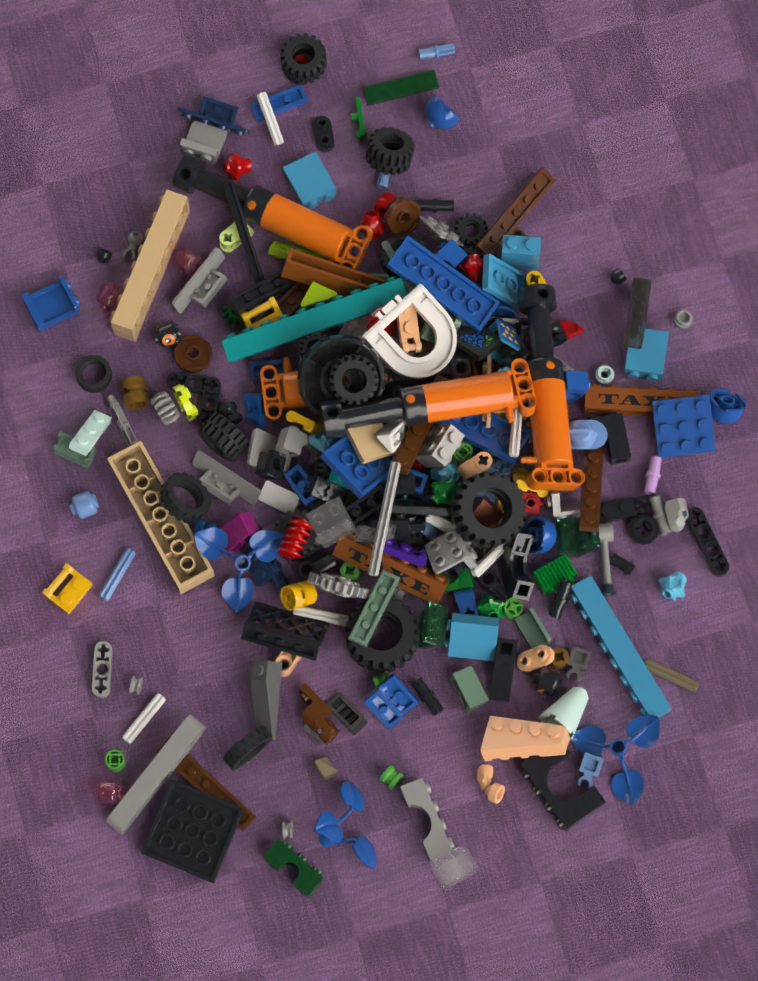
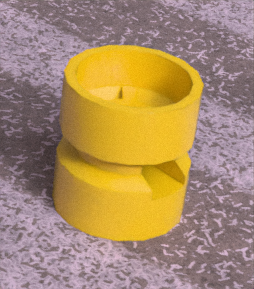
M305 580L282 587L280 598L283 606L287 610L292 611L314 604L317 600V591L314 584Z

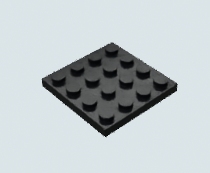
M171 779L141 853L215 884L245 809Z

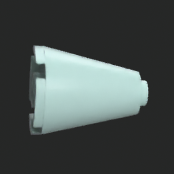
M582 687L571 688L539 716V719L542 720L541 723L566 726L570 736L569 741L572 740L589 699L587 691Z

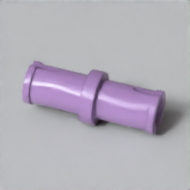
M659 456L650 457L649 469L645 474L647 479L643 493L649 496L656 495L657 483L661 477L659 473L663 459Z

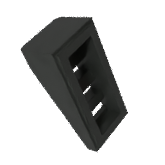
M340 692L326 704L332 710L335 717L353 735H356L368 723L366 718ZM343 701L344 703L335 710L334 707ZM346 707H348V709H347L342 715H340V713H341ZM354 713V715L351 718H349L347 721L345 720L348 716Z

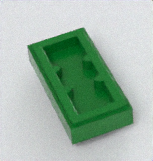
M463 569L456 580L449 579L450 581L444 593L474 588L471 569Z

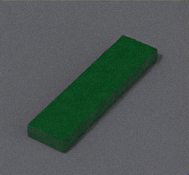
M431 70L363 87L367 104L370 106L439 89V84L435 71Z

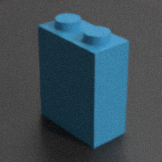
M316 151L283 167V175L300 205L312 210L323 201L328 202L336 196V187Z
M503 235L501 260L517 270L538 271L541 237Z
M631 326L623 375H628L629 378L633 379L641 377L652 382L661 381L669 332Z
M452 613V620H448L447 631L450 632V637H446L445 649H449L448 656L495 661L499 618Z

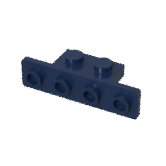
M203 96L198 113L181 107L178 108V111L182 112L181 116L192 119L195 116L199 118V122L208 125L210 122L217 124V128L227 130L228 127L234 129L233 133L244 136V133L250 134V130L234 125L239 107Z
M249 547L241 554L248 556L254 549ZM255 553L252 555L249 571L257 587H261L273 579L280 593L282 587L290 585V581L282 571L281 563L276 558L270 562H263L257 559Z

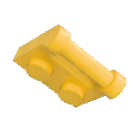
M273 296L268 298L267 302L240 314L246 328L253 326V329L261 327L260 324L265 321L271 320V323L279 321L278 317L283 316ZM270 308L273 309L274 313L253 324L251 323V318Z
M289 411L286 415L287 421L302 425V429L309 433L316 434L323 431L321 424L297 412Z
M513 467L512 478L518 484L517 489L525 492L528 490L537 492L538 496L542 498L548 496L549 491L531 490L528 488L526 478L531 471Z
M65 563L62 567L63 570L49 587L45 588L41 593L69 615L93 586V583L74 570L69 564ZM70 574L73 578L57 597L54 596V591Z

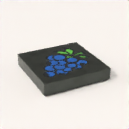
M469 326L456 333V346L478 361L504 344L499 336L485 327L479 333Z

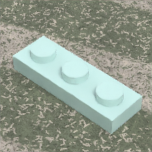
M94 410L70 442L69 449L86 456L109 426L112 417Z

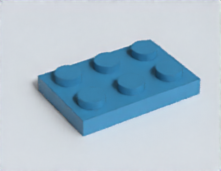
M490 253L484 255L482 290L519 310L517 293L519 289L525 287L526 275Z

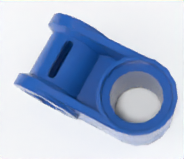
M472 588L453 592L459 614L470 613V615H478Z

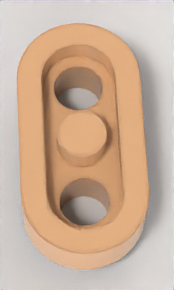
M539 645L524 651L517 657V666L525 672L539 669L553 661L554 651L546 645ZM544 652V656L541 658L540 654ZM527 658V663L524 665L523 661Z

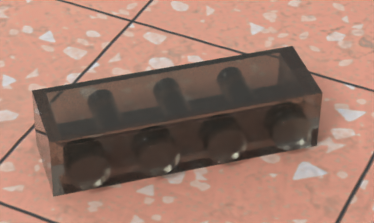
M633 277L623 339L624 347L642 348L652 280Z

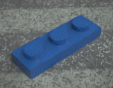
M301 84L268 97L275 116L308 103V98ZM259 102L250 104L257 123L265 120Z

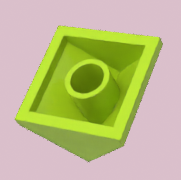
M313 281L301 302V309H313L315 304L325 301V304L333 302L332 298L338 296L337 292Z

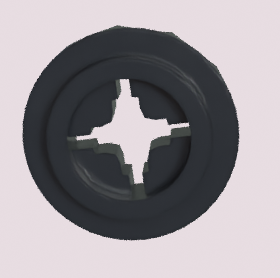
M638 515L629 523V537H631L634 543L641 545L651 544L658 536L659 526L651 516ZM643 523H645V529L649 530V532H646L642 537L641 531H638V529H641Z

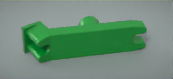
M355 97L357 113H350L351 122H359L360 130L355 132V137L360 142V140L367 137V132L364 127L360 97Z

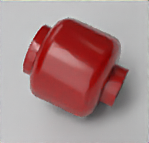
M389 192L382 193L378 197L373 208L374 211L379 212L381 219L384 220V214L398 197Z

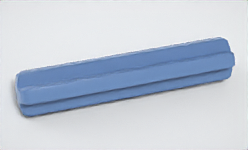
M126 548L99 594L102 599L107 601L110 599L136 555L134 550Z

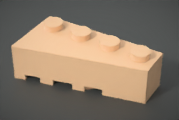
M490 716L481 746V753L484 761H492V759L497 758L508 760L509 757L529 758V756L539 755L540 757L565 755L570 736L567 727L563 725Z

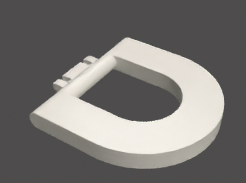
M419 284L403 299L399 295L395 296L394 299L397 304L391 300L381 309L384 316L380 312L375 314L379 321L362 335L363 340L376 350L381 360L393 372L411 379L427 378L445 368L452 359L457 344L456 329L450 315L422 284ZM410 305L429 324L435 335L433 350L427 356L420 358L407 355L384 330Z

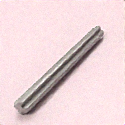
M395 461L390 463L368 569V575L375 577L378 576L401 468V463Z

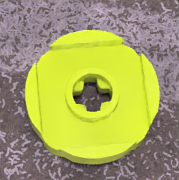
M180 384L172 387L176 391L174 395L181 411H186V420L189 422L196 419L199 413L196 406L192 405L189 401L191 394L188 388Z

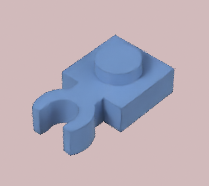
M585 752L579 769L584 775L578 779V786L581 785L583 780H588V789L592 787L593 782L591 778L592 776L598 777L604 758Z

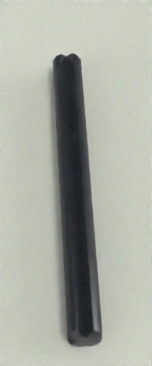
M228 183L224 185V190L256 284L264 280V276L233 183Z

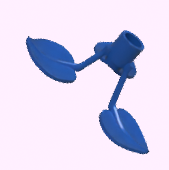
M210 527L197 531L195 533V543L199 552L205 558L218 560L222 552L234 559V565L239 570L237 579H227L222 585L221 592L224 600L234 611L240 612L250 602L254 592L252 581L249 578H241L242 573L249 569L251 565L250 559L255 553L257 559L263 562L274 560L279 555L277 549L281 548L280 542L284 541L283 535L273 530H260L254 533L249 540V544L254 550L248 556L245 554L235 556L224 549L228 545V536L222 529Z
M643 715L634 718L626 728L627 735L632 739L625 741L615 739L608 745H604L607 739L606 734L598 726H586L576 731L572 742L583 756L587 752L600 757L602 755V748H610L613 755L619 757L624 773H618L613 777L611 781L612 791L628 805L635 804L643 793L644 779L637 770L627 771L623 756L627 753L626 745L635 741L636 745L641 748L653 746L659 738L660 718L654 715Z
M346 781L340 786V796L344 803L350 806L349 810L339 820H337V817L332 812L324 811L317 819L314 832L320 833L319 841L325 848L335 843L337 845L348 842L354 843L352 849L356 856L368 867L375 869L376 852L373 844L366 837L359 836L357 840L355 838L342 840L343 832L340 824L354 809L357 812H361L365 804L360 790L353 783Z

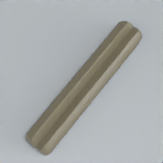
M651 659L646 660L645 665L649 672L692 692L697 691L698 681Z

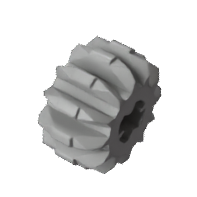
M163 391L151 398V403L164 424L173 423L180 417L178 409L167 392Z

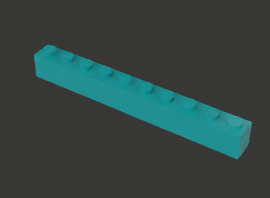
M394 276L386 279L384 284L379 285L377 282L369 285L367 290L361 291V289L351 291L350 296L344 298L343 295L332 298L333 302L325 304V301L319 302L314 305L315 308L307 310V308H302L296 311V315L289 316V314L278 317L279 321L271 323V320L265 321L260 324L261 327L253 329V326L242 330V334H228L224 336L225 340H222V344L230 364L304 338L306 335L310 336L312 332H321L372 314L378 308L387 305L391 300L396 302L394 297L397 295L403 299L407 296V292L402 278L397 279Z

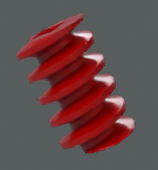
M294 515L292 516L293 521L289 522L290 528H286L287 534L283 535L284 541L280 542L281 548L277 549L278 554L289 559L301 558L297 551H304L300 544H307L303 537H310L306 530H313L309 522Z

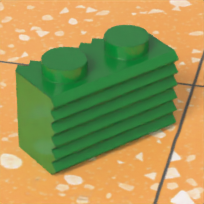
M566 554L532 572V578L542 595L548 593L549 596L558 591L561 579L565 578L574 583L577 577V572Z

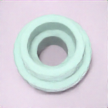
M607 365L598 367L595 372L596 380L601 384L610 383L614 378L613 369ZM607 373L608 377L603 378L601 374Z

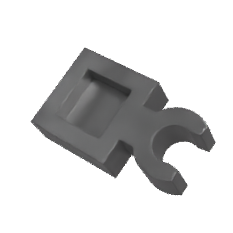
M573 646L567 664L572 669L567 672L566 680H569L571 674H575L577 676L576 683L580 682V670L586 672L592 652Z

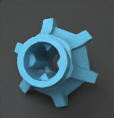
M452 462L446 467H433L430 472L432 480L437 482L447 480L449 477L454 482H457L460 474L456 470V462Z
M676 571L672 575L658 580L662 587L660 591L666 599L675 601L677 597L682 599L685 597L684 586L687 579L683 573Z

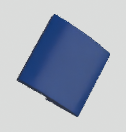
M393 673L364 699V703L390 729L404 718L406 712L419 704V700Z

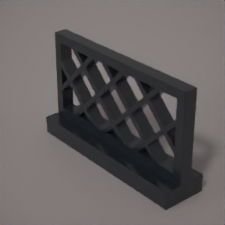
M255 601L251 613L244 623L241 639L316 661L330 623L294 615L293 612ZM257 609L265 611L266 613L260 615L257 612ZM276 616H283L285 619L278 620ZM271 618L273 622L266 623L264 619ZM295 621H300L303 624L297 626ZM289 623L291 628L285 629L283 625ZM317 626L323 629L315 631L313 627ZM308 629L310 633L303 634L301 630Z

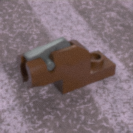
M304 683L299 688L301 693L299 696L305 703H311L301 713L305 723L304 731L323 745H328L340 732L331 719L328 720L332 715V710Z

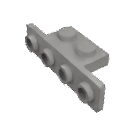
M216 247L208 255V258L174 298L171 304L177 313L181 314L191 301L205 308L228 280L224 274L216 271L225 259L219 248Z
M202 451L196 452L192 465L205 473L199 480L203 486H206L208 492L228 505L237 496H240L252 505L257 503L261 493L260 489Z

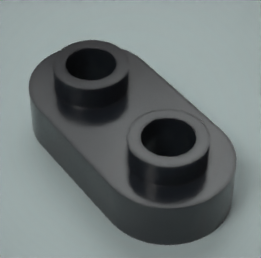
M319 116L313 121L316 147L319 151L327 153L334 148L332 125L329 118ZM326 139L328 142L323 143L322 140Z

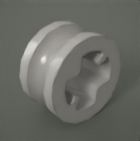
M136 676L132 677L129 693L136 692L137 695L140 694L143 684L142 677L139 679Z
M293 821L289 823L282 822L283 839H286V837L293 839Z

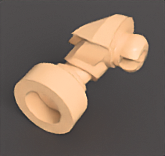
M482 764L477 769V780L480 788L484 790L490 802L498 804L503 798L505 787L499 783L491 785L493 767L489 764Z

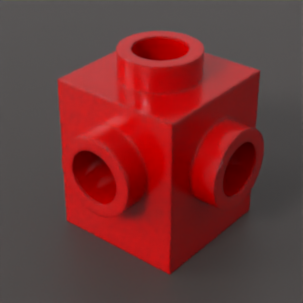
M523 491L522 500L527 502L530 499L532 500L530 504L524 507V511H527V516L539 515V510L543 508L544 498L539 497L537 492Z

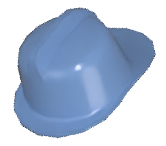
M579 419L569 422L572 449H597L605 444L608 433L605 426L599 421Z

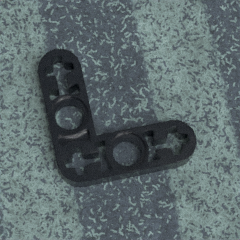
M179 372L170 373L167 377L169 389L174 391L172 387L176 385H173L171 381H174L175 378H178L179 382H184L185 378V385L189 392L202 395L198 418L199 427L204 424L202 421H206V413L210 414L209 417L213 413H218L221 395V382L218 378ZM197 380L199 381V386L191 388L189 387V382ZM202 381H205V385H208V386H204V390L202 389V387H203ZM212 383H215L217 386L214 387V390H210L209 387ZM207 400L215 402V406L211 409L206 408L204 404Z

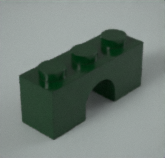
M278 839L263 856V860L278 873L286 865L297 867L299 875L293 882V886L309 899L323 883V872L316 866L310 867L307 864L308 859L301 853L295 854L292 851L293 847L286 840L281 842Z

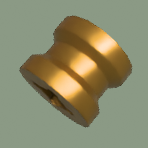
M554 648V659L550 666L558 670L563 669L568 663L569 654L564 648Z

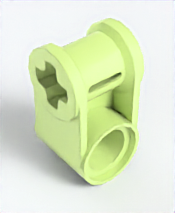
M235 221L219 237L220 248L226 253L234 251L242 244ZM247 224L250 236L252 237L254 230Z

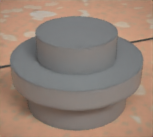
M680 310L675 314L674 323L677 327L686 329L692 325L693 316L689 311Z

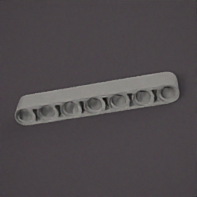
M190 714L111 812L106 823L119 834L125 833L206 730V726Z

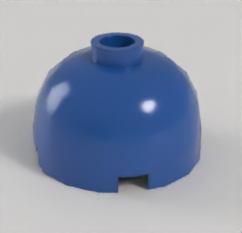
M436 94L425 105V115L428 118L426 122L433 129L437 127L441 130H447L455 126L460 120L458 115Z
M714 389L710 394L712 419L718 424H731L740 419L746 406V401L740 394L735 393L733 395L729 393V389Z
M528 516L527 518L529 519L525 522L521 531L534 535L529 553H546L553 548L556 542L557 531L555 525L544 516Z

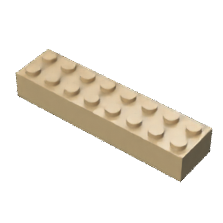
M166 190L165 195H161L159 199V209L153 213L151 228L146 230L144 245L141 244L138 249V259L132 263L130 278H126L124 282L125 290L123 294L119 295L117 309L112 311L109 320L114 335L133 342L137 340L190 213L188 197L170 190Z
M142 441L107 458L114 475L180 594L215 576L214 570L207 558L199 552L195 543V536L188 524L182 520H176V517L171 516L169 511L163 507L164 503L160 500V489L164 481Z

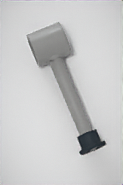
M612 522L599 523L598 533L592 532L594 543H600L604 580L602 594L603 596H613L617 593L614 591V584L611 582L608 542L614 540Z

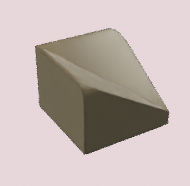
M327 757L314 761V766L323 780L326 781L337 774V769L333 767Z

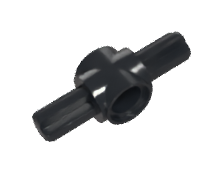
M487 569L480 577L475 578L482 590L488 593L492 592L504 603L511 598L499 584L501 581L497 578L494 571ZM484 577H491L493 582L486 584L482 579Z

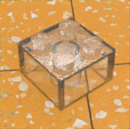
M458 846L451 850V854L446 858L441 856L433 861L430 872L442 892L477 873L478 866L466 846L463 848Z

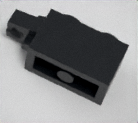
M377 510L371 515L370 526L373 541L375 540L381 510ZM391 513L387 536L391 537L393 541H410L412 533L425 530V518H417L411 514Z

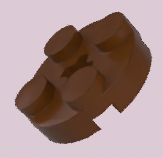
M399 197L384 214V220L388 229L394 234L398 233L399 235L402 232L409 234L420 223L419 211L421 212V209L413 200ZM403 214L406 216L404 220L401 218Z
M198 335L184 337L174 350L176 363L182 371L189 373H198L207 369L213 356L209 342ZM191 350L199 353L196 358L188 356V354H191Z

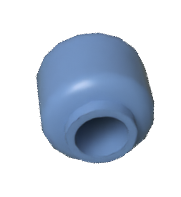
M89 491L74 495L72 497V504L69 505L72 514H77L81 519L96 514L97 508L100 507L95 494H91Z

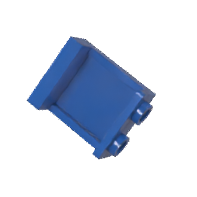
M62 276L58 277V282L31 295L28 292L21 295L39 332L80 313L78 307L81 305L76 295L72 296L70 290H73L68 279L64 280Z

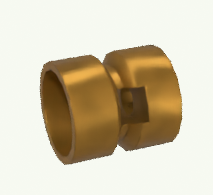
M132 376L121 381L122 392L125 394L123 399L126 409H141L149 405L148 394L144 392L147 389L144 377Z

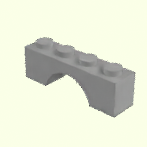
M423 778L400 786V791L407 808L421 810L430 820L431 831L422 844L429 862L431 863L451 855L454 844L451 837H447L444 832L447 827L443 818L439 819L437 815L439 808L436 800L432 801L429 793H432L428 781L424 783Z

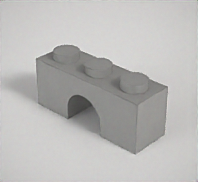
M296 426L281 429L275 451L294 457L300 455L302 447H305L310 453L308 465L316 466V463L313 462L315 459H318L316 455L321 454L318 449L309 444V436L314 434L301 432L300 428ZM326 464L327 470H331V468Z

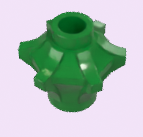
M450 477L441 482L431 483L433 488L431 498L437 505L442 503L452 506L450 500L455 495L454 491L458 487L457 484Z
M490 595L481 597L477 609L480 610L478 616L504 617L505 613L502 611L504 602L502 600H495Z

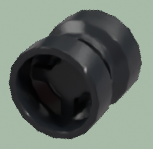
M559 321L551 323L553 347H557L565 343L568 337L562 331L563 327Z
M234 401L228 402L218 409L221 415L235 425L243 420V416L237 411V405Z

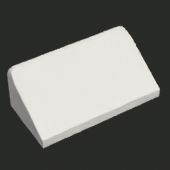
M403 421L388 422L377 434L378 440L390 453L395 452L406 434Z
M268 480L265 481L258 498L259 501L286 514L289 510H291V513L295 512L301 500L297 494Z

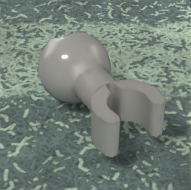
M133 231L129 234L128 242L130 244L128 249L123 251L122 256L124 259L131 252V259L135 261L136 246L140 245L143 239L139 232Z

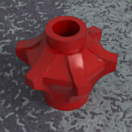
M229 153L228 160L223 162V171L229 174L231 180H239L242 175L251 172L250 159L242 158L237 153Z
M371 210L364 213L361 225L371 227L373 230L371 240H375L379 234H383V230H386L387 226L381 221L378 211ZM361 229L359 231L367 236V232L365 229Z
M468 254L467 259L459 264V268L465 272L469 280H483V260L478 254Z

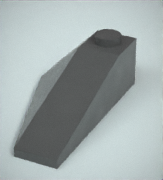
M249 660L247 682L255 728L264 725L273 736L271 741H275L282 662Z

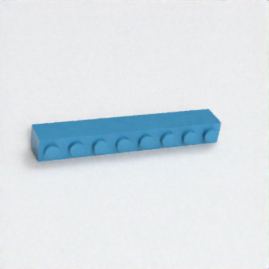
M590 575L572 585L569 593L570 599L574 604H578L582 619H587L590 624L589 630L594 637H598L602 652H607L610 657L609 663L614 670L617 669L620 674V682L630 690L629 696L633 703L639 705L640 715H654L660 718L669 713L671 706L592 576Z

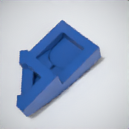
M246 392L242 396L248 413L245 419L248 422L252 420L259 429L265 430V408L262 394Z

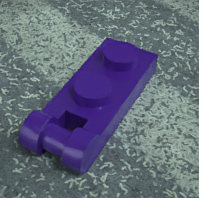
M386 536L384 553L419 567L427 564L428 555L425 549L416 550L406 543H398L393 541L391 537Z

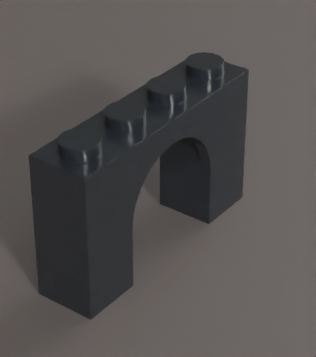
M611 412L606 414V416L592 415L584 419L596 420L605 426L608 433L606 445L611 465L630 462L631 453L622 413ZM579 418L571 419V420H569V422H570V421H574V420H579Z
M568 748L565 755L545 757L533 755L521 763V770L519 771L526 781L529 779L533 785L531 789L537 797L541 796L544 800L542 804L547 812L554 814L556 817L554 821L560 829L564 828L565 831L574 827L606 803L595 786L572 800L559 799L550 792L547 786V775L554 767L570 757L571 752Z

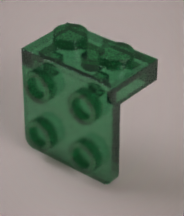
M580 517L555 518L558 556L566 554L567 557L578 558L599 549V531L598 533L579 531Z
M432 602L426 603L425 610L420 615L418 648L444 646L448 607Z

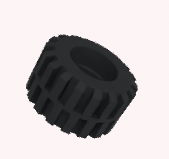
M304 33V36L297 34L295 38L294 36L289 37L290 41L286 40L280 53L281 68L284 75L288 76L290 81L294 79L296 84L303 82V85H306L308 81H310V84L314 83L315 78L319 80L321 78L320 74H324L327 66L326 51L320 39L316 40L314 35L309 37L307 33ZM299 54H309L314 58L308 64H298L293 60Z
M381 127V129H376L369 138L365 155L367 163L371 164L370 167L372 169H376L377 172H382L384 175H400L402 172H406L411 165L415 149L412 137L398 128Z
M345 355L343 358L338 359L331 367L329 384L334 395L342 402L351 405L366 402L374 395L378 387V375L374 365L370 360L361 355ZM357 368L364 373L365 383L362 388L351 391L344 387L342 376L346 370Z
M213 413L198 429L202 440L216 454L227 461L234 462L249 446V442L242 431L221 414Z
M295 509L293 513L289 510L287 515L282 514L280 520L275 522L273 531L286 535V528H290L289 522L293 521V515L309 522L313 530H307L310 534V537L306 540L307 544H300L304 548V551H297L301 558L295 557L292 559L295 562L296 559H300L301 562L306 557L310 559L312 554L318 552L317 549L321 546L322 533L319 521L314 519L313 514L308 515L305 510L299 512V509Z

